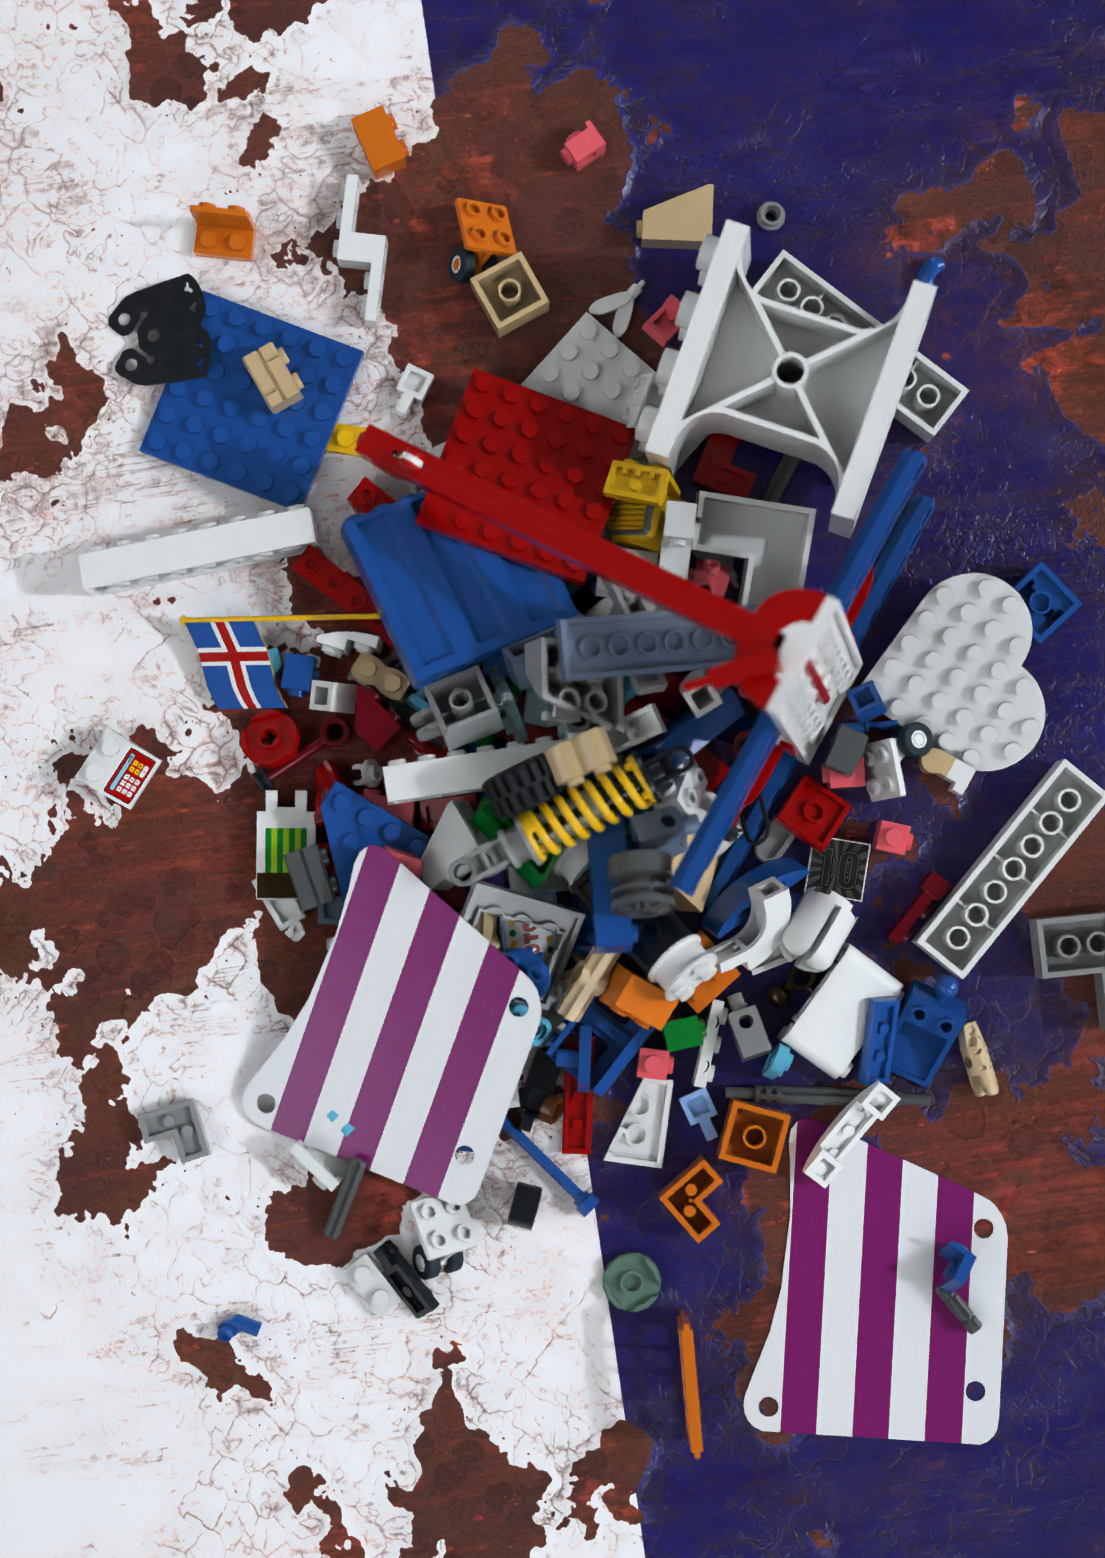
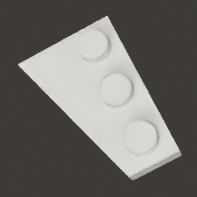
M642 1078L606 1152L604 1161L662 1168L673 1079L663 1081Z

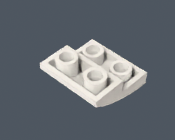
M332 632L318 635L316 638V642L322 647L321 651H324V654L341 659L342 654L350 656L352 647L359 653L373 655V652L381 654L384 645L379 636L361 632Z

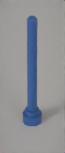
M507 1116L505 1117L502 1129L575 1200L576 1210L583 1217H586L600 1202V1199L592 1192L590 1194L586 1190L583 1192Z

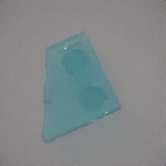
M498 666L486 670L495 691L492 697L498 710H502L505 716L501 720L507 736L513 734L517 744L529 740L512 692Z

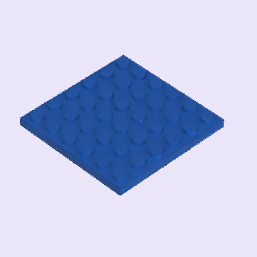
M202 291L206 311L201 325L209 333L212 344V359L209 371L205 378L165 384L139 451L285 508L297 504H304L305 506L336 423H338L365 353L360 349ZM198 337V341L195 345L203 347V345L200 343L201 337ZM269 342H273L277 349L280 347L284 349L290 360V363L286 364L291 374L297 372L305 386L300 390L304 398L277 414H273L242 361L244 356L257 351L258 348ZM201 358L200 361L196 363V365H198L200 369H202L201 363L203 361V358Z

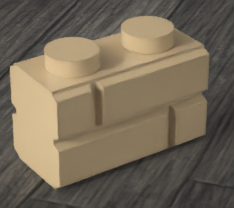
M269 342L258 348L257 351H253L242 358L273 414L281 412L304 398L300 390L305 386L297 372L292 374L289 372L286 364L290 363V360L282 347L277 349L273 342Z

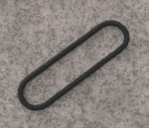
M737 757L731 762L729 766L730 769L733 766V763H735ZM761 792L758 795L766 826L763 838L758 841L751 840L748 835L743 811L739 816L744 837L751 845L762 844L770 834V823Z

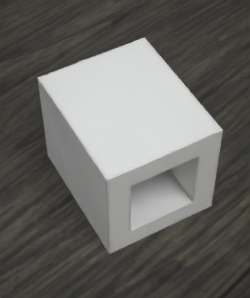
M312 680L309 709L354 714L357 685Z

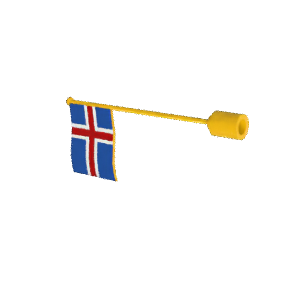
M378 613L186 617V615H182L179 621L181 625L187 626L198 650L207 688L218 709L288 708L277 687L268 649L255 622L381 618Z

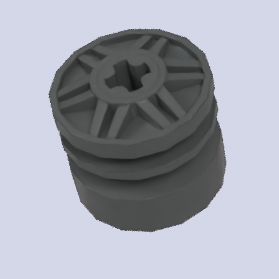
M632 850L618 853L607 860L609 881L611 884L616 885L609 892L610 898L613 900L610 903L613 915L624 918H650L668 914L676 908L675 899L671 897L674 894V887L665 883L670 881L673 876L671 854L659 850Z

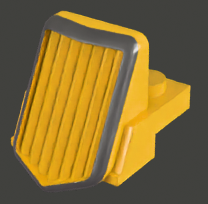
M667 490L661 507L614 498L605 523L606 531L612 536L611 542L631 549L658 552V555H660L667 500L687 501L667 495Z

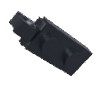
M539 1048L536 1050L519 1099L520 1107L517 1112L523 1113L519 1129L527 1132L531 1131L535 1118L540 1119L541 1106L545 1098L549 1094H553L562 1068L556 1067V1063L544 1054L545 1050Z
M390 1239L382 1243L373 1252L383 1265L384 1271L382 1274L416 1319L425 1316L440 1305L432 1291L426 1287L413 1266L407 1262L399 1252V1248Z

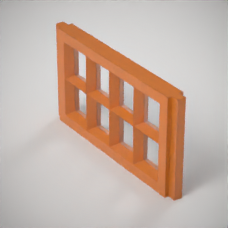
M685 1309L679 1310V1316H677L686 1431L691 1453H694V1458L697 1459L701 1458L700 1452H703L694 1338L689 1316L686 1315Z

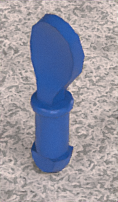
M898 720L843 723L865 733H869V729L889 732L899 726Z

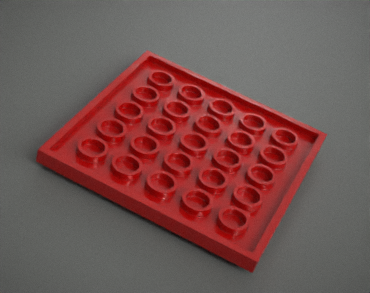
M474 368L440 459L601 537L614 498L606 497L603 493L613 460L623 461L629 458L635 441L636 431L635 428H626L627 425ZM427 491L415 525L583 587L588 571Z

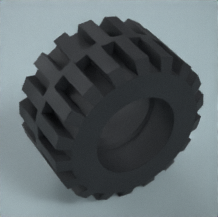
M540 753L492 776L481 787L497 819H508L562 792L566 785H557L545 754Z

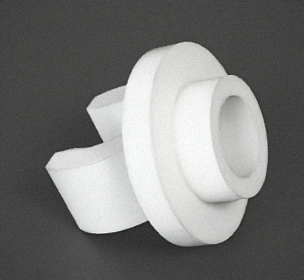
M366 759L363 764H354L352 766V770H361L362 776L360 780L353 781L354 785L367 786L368 788H376L379 785L383 772L376 760Z

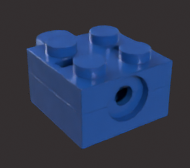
M1042 561L1035 565L1013 586L1024 600L1031 616L1033 629L1032 648L1041 644L1082 605V602Z

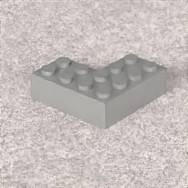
M1105 911L1029 919L1035 977L1048 979L1094 974L1100 1030L1105 1031Z

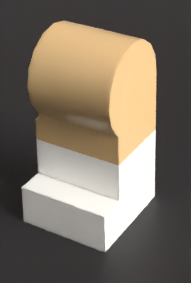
M931 748L928 754L918 758V766L922 772L936 774L950 782L951 785L948 791L957 796L963 795L977 770L938 748Z

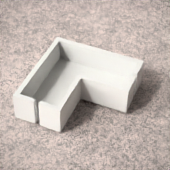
M707 491L697 492L695 519H698V523H695L691 551L745 559L737 605L761 604L768 597L778 592L796 588L804 589L817 509Z

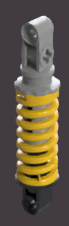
M676 745L647 761H644L637 751L632 752V755L626 757V764H624L625 768L623 770L618 764L611 765L613 780L610 781L605 773L596 776L599 787L595 788L589 779H585V782L581 784L582 791L578 792L573 787L567 789L569 798L564 800L560 794L552 797L555 805L549 807L546 802L539 804L540 813L534 815L529 809L513 816L514 826L507 830L501 829L497 831V839H493L475 848L471 853L451 863L448 870L450 880L455 885L467 887L498 874L510 867V865L518 869L522 867L523 862L525 863L530 859H533L540 866L546 861L547 853L551 852L554 855L561 853L562 842L567 847L572 848L576 844V835L583 840L590 838V827L596 832L601 833L605 829L604 820H607L612 825L618 824L620 817L617 808L624 816L630 818L634 814L632 801L641 810H645L656 803H662L659 788L689 773L693 769L695 758L692 751L686 746ZM677 752H685L689 756V762L684 768H676L672 764V757ZM462 864H467L471 868V876L467 881H461L457 876V869Z

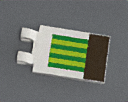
M266 790V811H257L256 900H298L283 855L316 844V825L313 816L315 812L307 811V791L295 790V807H278V790Z

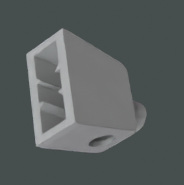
M743 992L728 996L727 1000L732 1013L727 1014V1021L741 1062L744 1063L769 1054L772 1048L756 1005L748 1007ZM748 1019L751 1027L747 1029L742 1028L739 1021Z

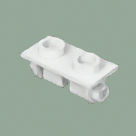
M656 373L642 374L636 380L633 386L634 396L622 415L623 424L627 425L626 428H635L636 431L641 413L646 404L659 407L662 396L658 395L660 384L655 383Z

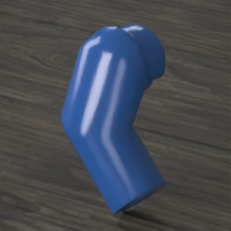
M935 256L926 259L917 274L918 281L935 286L933 280L940 271L944 270V260Z
M235 1314L220 1323L217 1337L223 1342L230 1341L233 1336L241 1332L257 1337L262 1323L244 1315Z

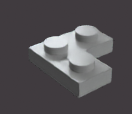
M195 1097L137 1115L144 1143L147 1144L173 1136L181 1164L212 1154Z

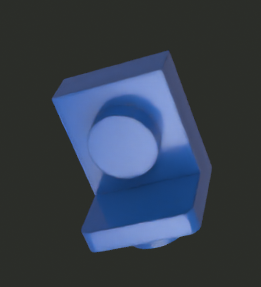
M950 1241L941 1247L938 1252L941 1257L949 1261L943 1271L945 1279L941 1288L950 1294L964 1286L977 1258L969 1252L967 1247L954 1241Z

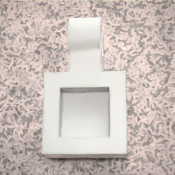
M410 363L407 364L396 386V392L401 393L402 396L395 407V415L406 419L414 400L423 403L435 379L433 374Z

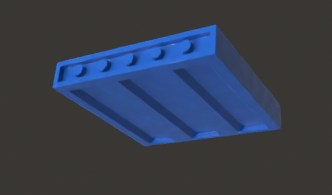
M426 490L416 495L415 493L406 494L398 502L390 505L388 503L380 504L373 508L372 512L362 516L361 514H354L342 523L341 529L342 538L414 690L502 655L501 648L556 625V620L569 619L579 615L561 578L415 525L427 493Z

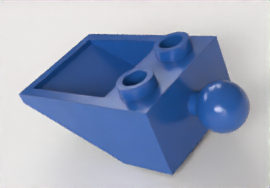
M950 975L939 977L935 982V988L913 979L900 1002L890 1072L925 1088H928L967 1020V1003L954 997L959 989L958 982L954 977Z

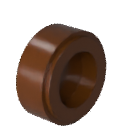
M551 1093L545 1098L540 1109V1121L552 1125L558 1120L563 1109L562 1097Z

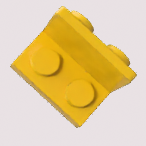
M632 459L612 461L603 490L604 495L609 498L656 507L662 506L666 490L667 495L680 498L681 495L678 485L665 466L659 464H652L651 467L645 466Z

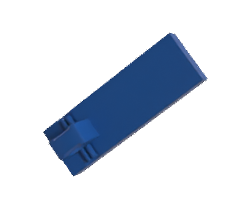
M894 996L869 998L862 1053H859L857 1069L860 1071L858 1082L864 1086L871 1085L877 1080L882 1084L889 1083L900 999Z

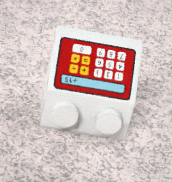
M106 728L75 778L131 810L162 763V760L115 730Z

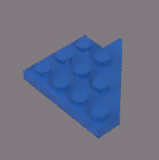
M337 780L334 781L320 804L343 905L348 893L353 866L360 851L371 845L384 848V845L418 855L421 859L431 839L430 836Z

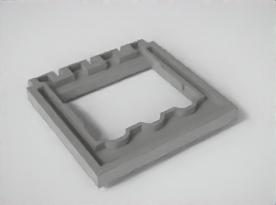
M479 881L473 884L460 916L476 930L480 913L485 912L559 934L547 964L551 976L550 988L540 999L542 1011L543 1009L549 1011L586 914L583 910L487 882ZM514 998L510 1001V1002H519V1003H521L522 1005H524V1006H526V1007L529 1008V1006H528L527 1004H525V1003L522 1002V1001L516 1000V999H514Z

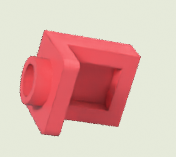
M672 294L666 299L663 306L642 326V329L662 347L675 337L680 330V327L675 326V321L681 301Z

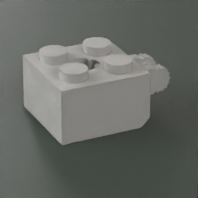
M479 665L428 684L424 692L430 707L422 709L410 717L413 727L426 725L416 732L419 741H429V739L442 735L449 751L504 729L499 710Z

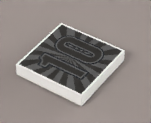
M832 838L821 854L810 847L807 864L809 874L805 877L803 892L805 893L807 888L815 886L814 891L829 895L831 891H834L847 900L862 902L871 844Z

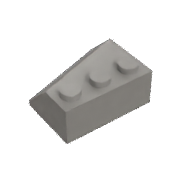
M540 637L524 644L525 674L539 699L618 733H624L623 677L562 682L558 639Z

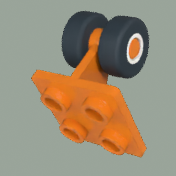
M457 198L454 204L464 247H458L452 252L448 269L450 278L454 282L468 283L473 276L498 264L496 255L511 257L517 251L505 206Z

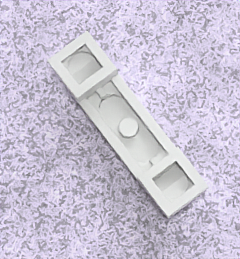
M879 1080L871 1084L857 1095L829 1125L809 1155L802 1171L826 1188L844 1167L841 1163L843 1158L878 1118L883 1121L901 1098Z

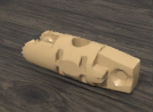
M976 1021L964 1023L958 1034V1040L973 1092L977 1097L997 1095L999 1091L997 1079Z

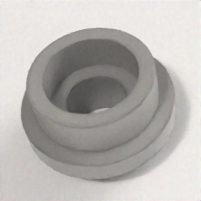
M770 201L762 204L756 215L759 226L767 231L779 229L785 221V210L777 202ZM768 213H772L775 215L776 219L774 221H768L765 215Z

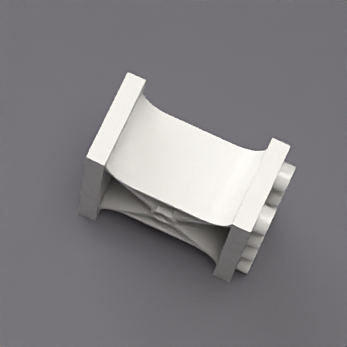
M727 219L721 236L717 237L707 233L700 247L695 268L700 270L698 285L703 287L700 294L686 291L682 298L675 326L680 327L678 340L683 343L680 352L670 348H666L663 352L655 377V383L660 384L658 395L662 396L663 399L660 408L646 404L641 413L635 432V439L640 441L638 450L646 453L650 467L652 464L665 466L673 478L685 450L697 439L714 433L727 434L816 464L828 474L836 493L828 532L850 539L927 325L938 287L914 280L908 298L900 312L889 322L876 328L862 329L834 321L757 294L745 278L751 262L750 226ZM786 381H793V382H796V383H794V384H786V383H784V382H786Z

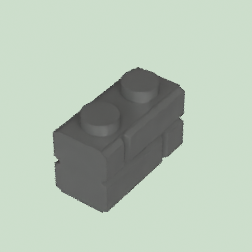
M314 844L283 855L303 912L337 900L335 894L340 893L336 877H329L326 866L331 865L326 848L320 849L318 844Z

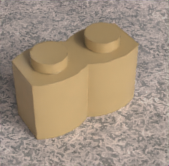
M360 653L350 670L363 686L367 688L371 686L374 690H379L387 700L395 704L405 705V700L414 690L409 678L403 672L386 667L380 659L368 653Z
M595 727L544 751L557 785H567L568 789L584 783V777L594 772L595 776H599L611 771V764L618 761L604 727Z

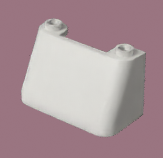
M843 943L837 954L836 960L838 963H832L830 969L798 1014L792 1017L795 1023H790L788 1026L784 1025L776 1036L835 1080L839 1076L842 1078L847 1076L853 1067L851 1060L863 1045L869 998L894 996L901 1001L905 994L902 991L903 984L849 943Z

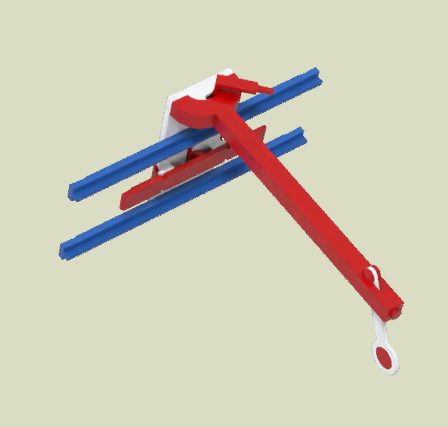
M371 424L367 426L365 431L360 433L355 451L368 464L389 477L406 485L412 483L737 645L733 661L708 669L707 676L683 684V689L686 692H690L712 685L717 690L739 683L748 699L762 711L753 729H751L752 732H750L748 739H746L744 746H742L740 753H738L739 756H737L735 763H733L731 770H729L727 777H725L726 780H724L722 787H720L718 794H716L714 801H712L713 804H711L709 811H707L705 818H703L701 825H699L700 828H698L696 835H694L692 842H690L688 849H686L687 852H685L683 859H681L679 866H677L675 873H673L674 876L670 879L669 885L693 897L705 870L711 864L738 812L741 813L743 811L748 835L751 840L755 841L765 823L758 799L760 792L763 796L767 816H769L797 762L800 761L809 766L847 696L846 692L851 689L864 665L858 650L922 534L923 527L935 509L934 499L926 495L921 497L914 494L902 518L898 521L899 524H897L893 531L892 537L888 540L887 546H885L883 553L879 556L880 559L873 566L913 491L912 488L927 465L926 454L918 450L912 452L905 449L901 453L895 468H893L894 471H891L892 474H890L884 488H882L883 491H881L879 498H877L875 505H873L874 508L871 509L870 515H868L864 525H862L861 531L858 532L859 535H857L855 542H853L851 549H849L850 552H848L846 559H844L840 569H838L839 572L834 576L835 579H833L827 593L824 594L819 591L802 588L784 590L768 597L753 613ZM744 833L740 835L739 841H735L718 858L720 862L704 906L706 909H709L723 891L732 884L752 845L746 841Z

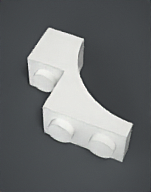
M667 500L658 566L687 580L697 504Z

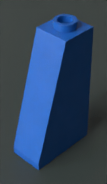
M727 688L719 696L723 703L698 719L689 708L664 724L667 729L666 732L626 752L630 756L632 752L637 751L643 760L647 761L676 745H683L695 754L746 714L741 705V698L732 688ZM677 752L672 757L673 766L677 768L689 756L685 752Z

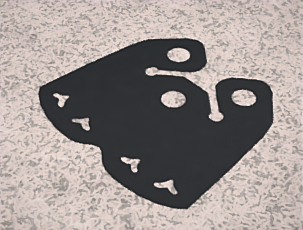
M187 273L136 291L126 296L110 315L108 325L119 335L127 336L132 333L141 317L140 314L144 311L147 312V317L143 319L137 330L138 343L141 350L150 357H154V362L148 363L147 359L135 349L129 348L124 350L115 365V370L119 376L136 385L144 386L205 378L211 365L212 344L209 333L201 325L206 311L204 296L198 282L192 275ZM186 283H189V288H191L193 292L184 290L186 288ZM194 302H196V313H194V311L190 309ZM123 313L130 315V322L127 325H121L118 321L119 316ZM151 330H158L160 333L159 339L155 342H151L148 339V333ZM198 337H201L200 343L203 345V347L195 345L198 341ZM201 358H203V361L201 363L202 369H200L199 366L196 365V363L199 362ZM129 359L137 361V367L133 371H128L125 367Z

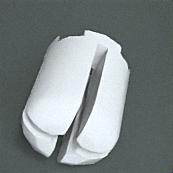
M814 886L807 888L790 917L789 925L783 933V939L779 940L778 947L781 954L789 962L793 961L796 955L798 956L794 964L795 967L803 971L818 973L823 972L832 965L858 917L854 918L850 911L853 905L844 897L834 891H831L829 895L814 891L816 888Z

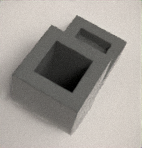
M841 723L837 733L832 736L828 744L830 748L822 766L847 778L851 777L868 741V735Z

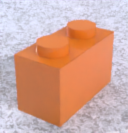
M383 105L351 118L354 132L376 180L407 167L406 156L409 155V151L403 138L397 139L394 132L398 129L392 113L386 114Z

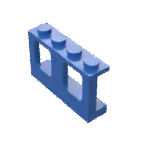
M595 996L579 1022L584 1026H592V1032L607 1044L606 1051L590 1070L589 1090L598 1097H603L655 1028L651 1026L649 1030H646L633 1022L631 1018L626 1024H620L596 1005L595 999L597 997ZM564 1018L562 1022L566 1026L559 1034L554 1031L544 1044L548 1048L544 1054L555 1063L559 1045L577 1022H571ZM562 1067L578 1080V1068Z

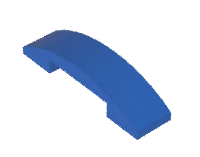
M791 857L775 859L757 866L723 891L700 921L701 926L720 939L742 923L739 914L751 906L749 887L774 876L787 888H790L807 876L809 870Z

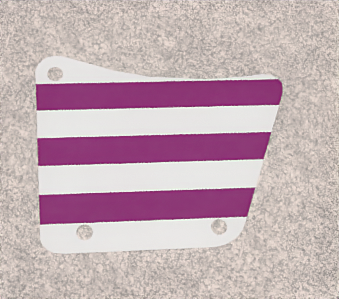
M367 846L360 851L354 863L338 929L311 994L285 1038L247 1085L242 1099L244 1111L253 1123L296 1141L301 1140L308 1146L348 1162L354 1157H359L367 1162V1170L450 1204L464 1205L475 1198L483 1181L540 1023L542 1009L538 990L534 983L514 963L392 854L380 846ZM521 997L527 1001L529 1009L524 1016L517 1017L510 1012L509 1003L513 998ZM269 1094L275 1099L276 1104L273 1111L265 1113L259 1110L257 1099L260 1095ZM331 1110L339 1115L333 1122L327 1117ZM349 1123L355 1129L346 1137L341 1130ZM460 1146L472 1148L475 1154L473 1162L468 1165L459 1163L455 1157L457 1148Z
M811 1118L798 1120L791 1128L789 1137L790 1219L781 1291L770 1332L744 1397L745 1416L753 1427L768 1432L977 1445L988 1442L997 1431L1000 1411L1008 1246L1006 1223L1000 1211L985 1197L860 1139L841 1161L844 1167L831 1183L824 1188L802 1170L809 1155L829 1125ZM980 1219H988L993 1224V1233L988 1238H980L974 1232V1225ZM950 1241L964 1245L970 1253L977 1257L964 1286L954 1292H957L973 1312L972 1315H975L982 1323V1327L974 1334H970L962 1325L963 1322L956 1318L944 1303L945 1300H942L935 1292V1288L945 1279L943 1271L949 1263L938 1252L941 1247ZM973 1381L980 1382L985 1387V1395L979 1401H972L966 1395V1387ZM765 1397H772L778 1403V1411L773 1416H764L759 1411V1402Z

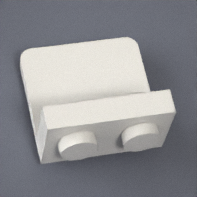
M301 1140L297 1141L289 1150L293 1155L291 1157L293 1163L302 1170L307 1168L314 1175L312 1180L322 1190L328 1188L332 1192L344 1179L350 1164L348 1161L308 1146Z

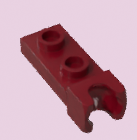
M928 871L916 886L920 890L919 893L892 925L884 938L895 945H898L900 941L904 944L914 932V929L911 928L918 918L922 921L932 909V906L929 904L932 901H939L951 884L936 872Z

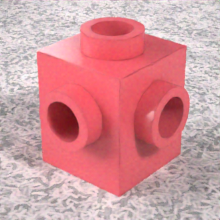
M698 558L695 568L689 567L687 580L724 598L731 567L722 565L714 559L703 560Z

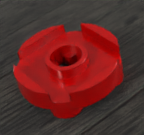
M262 711L250 719L251 723L246 730L245 728L243 729L240 739L242 751L257 767L276 768L296 758L298 754L297 748L300 743L299 729L289 716L282 714L280 711ZM272 733L277 737L274 743L271 745L264 743L268 739V735Z

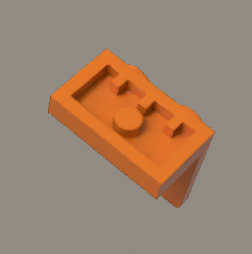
M208 202L190 205V213L197 224L194 245L195 256L246 262L253 261L256 227L249 212L245 211V208L236 205H229L228 208H217L215 204Z

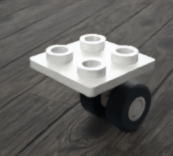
M913 722L903 727L898 726L896 729L887 732L884 740L866 744L861 757H864L867 777L866 788L872 802L906 795L900 761L922 757L930 752L933 746V735L925 724Z
M436 1197L412 1202L408 1207L421 1244L417 1245L412 1253L413 1265L418 1276L423 1280L435 1278L439 1275L441 1266H444L446 1273L460 1270L463 1266V1251L475 1248L480 1244L466 1204L453 1205Z

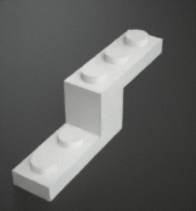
M347 174L346 183H341L340 201L344 202L343 210L337 212L336 229H340L339 240L335 239L333 243V257H337L339 267L370 271L365 272L364 289L368 290L367 300H362L360 317L364 318L367 327L378 329L388 241L385 235L355 232L361 182L359 175Z

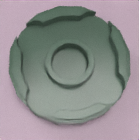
M625 1252L616 1255L608 1263L603 1273V1289L607 1299L615 1307L629 1312H638L648 1308L656 1301L661 1289V1276L657 1265L650 1257L640 1252Z

